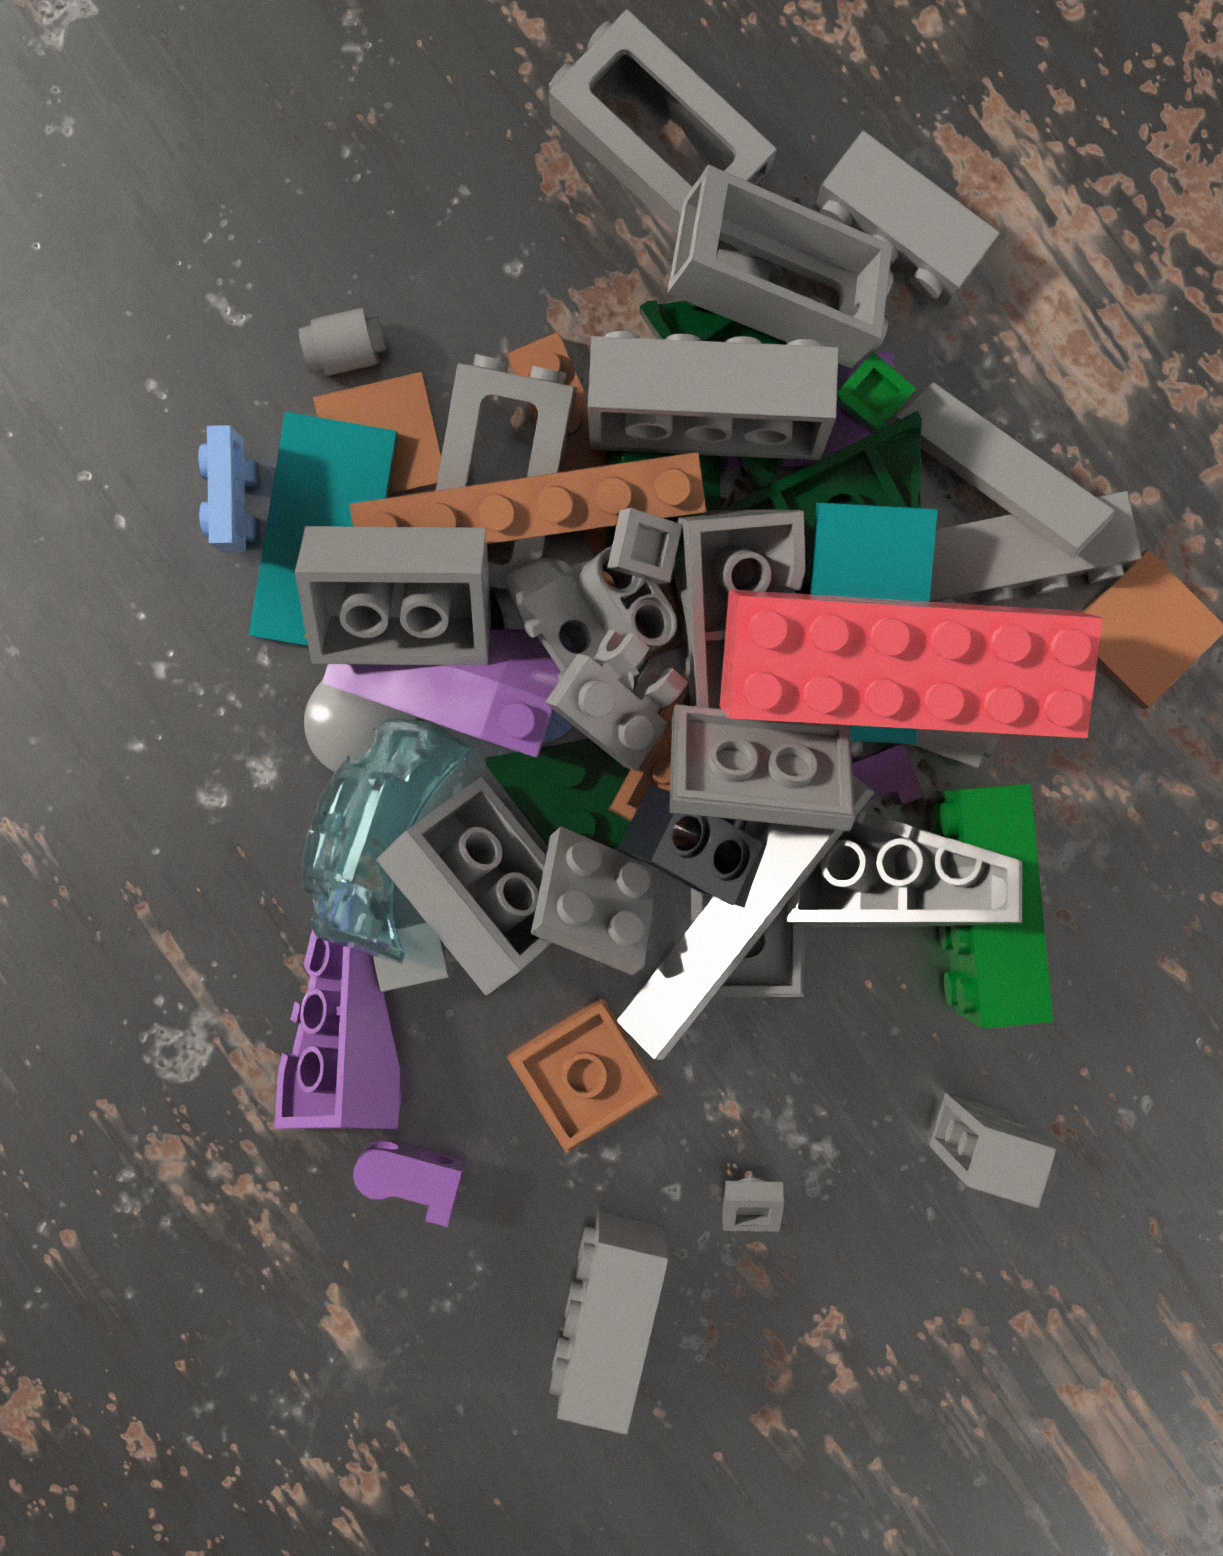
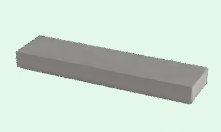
M934 382L896 417V421L918 411L922 418L921 448L1073 559L1112 519L1115 510Z

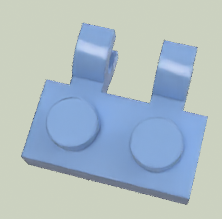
M230 425L207 426V444H201L198 453L201 476L203 479H208V502L201 503L199 512L201 531L204 537H209V544L222 552H246V540L249 542L260 541V519L245 513V485L259 486V464L244 456V438Z

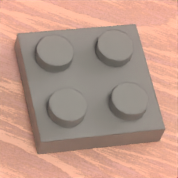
M560 826L549 839L531 934L628 974H635L645 965L658 869Z

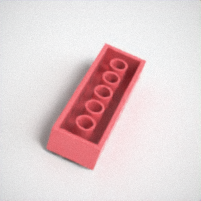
M729 589L720 708L731 719L1088 738L1103 618L1072 610Z

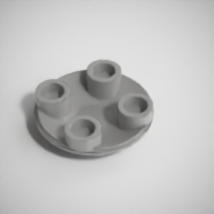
M321 682L308 701L304 717V727L312 752L327 768L347 777L370 778L391 770L408 756L416 734L417 717Z

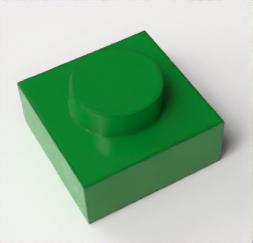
M872 352L839 389L836 404L872 434L882 429L911 397L916 388L875 352Z

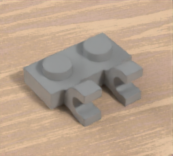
M609 629L593 659L582 654L576 655L545 703L621 765L637 771L668 724L657 712L660 708L670 705L676 700L688 684V681L672 668L667 667L662 672L654 664L648 663L638 679L637 686L631 692L618 679L622 674L634 669L650 648L634 634L627 633L623 638L617 631Z

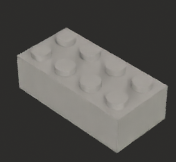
M628 331L610 332L605 337L591 336L587 406L590 450L673 454L699 452V455L821 460L836 420L838 347L822 346L820 342L811 339L793 340L787 345L762 344L760 340L748 336L733 337L726 342L701 341L700 338L691 334H673L666 339L640 338L639 335Z

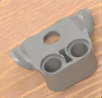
M612 546L605 548L587 562L568 566L566 562L542 558L526 563L508 574L506 584L522 625L530 637L538 636L561 672L558 674L559 681L577 654L590 656L592 659L595 657L599 645L610 629L617 631L623 638L627 633L634 634L650 648L634 669L622 674L618 679L619 682L633 692L640 677L638 672L640 666L651 652L669 642L675 634L677 628L675 612L657 583L607 568ZM602 570L613 578L615 588L605 581ZM635 619L644 625L647 637L638 631ZM573 623L584 631L587 637V645L582 653H572L563 647L559 639V631L563 624Z

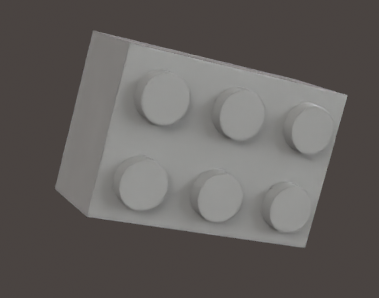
M305 526L295 575L311 664L488 665L492 615L486 528Z
M482 776L408 828L376 859L485 996L521 971L552 944L550 941L531 934L546 855Z
M599 1211L595 1228L585 1226L578 1254L579 1265L576 1278L582 1279L583 1282L582 1284L576 1282L571 1284L564 1317H566L563 1330V1336L569 1337V1339L559 1337L551 1371L553 1375L549 1394L559 1396L557 1419L624 1435L628 1434L669 1259L664 1226Z

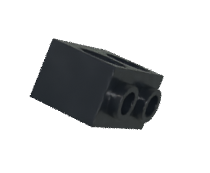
M649 785L618 848L697 892L733 906L764 843L743 832L747 825V822L744 820L670 813V791Z

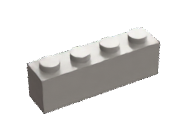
M1128 491L1096 497L1115 510L1114 514L1105 528L1074 559L1012 514L936 529L930 602L957 603L956 600L977 596L979 605H988L1012 599V589L1033 585L1034 594H1042L1069 587L1067 578L1088 574L1089 583L1124 576L1123 566L1141 559Z

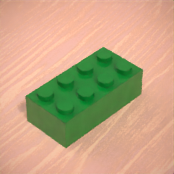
M1031 784L995 785L935 791L936 803H930L928 808L931 833L1022 861V923L939 926L941 945L944 950L950 949L952 972H945L944 990L948 1005L955 1006V1013L981 1029L1053 1022Z

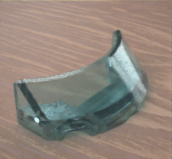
M387 719L373 730V741L365 755L357 759H353L350 756L346 757L330 780L318 803L317 812L311 830L308 831L304 849L302 890L312 894L315 913L309 922L316 937L402 964L405 952L399 939L396 924V884L376 859L408 828L414 825L419 813L439 784L453 769L468 758L470 747L431 721Z

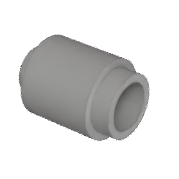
M364 307L311 319V326L299 328L303 355L311 374L323 371L326 376L377 365L379 364L377 352L387 350L379 317L368 318Z

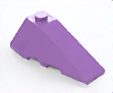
M491 629L488 665L328 664L322 683L537 758L540 756L555 711L545 702L558 684V674L561 671L538 636L530 637L522 629ZM562 643L566 650L574 653L575 647Z
M348 893L319 899L304 961V967L310 976L303 1002H294L290 1019L295 1023H299L292 1053H282L278 1068L274 1129H398L399 1109L401 1106L400 1066L384 993L380 991L369 941L371 933L362 894Z

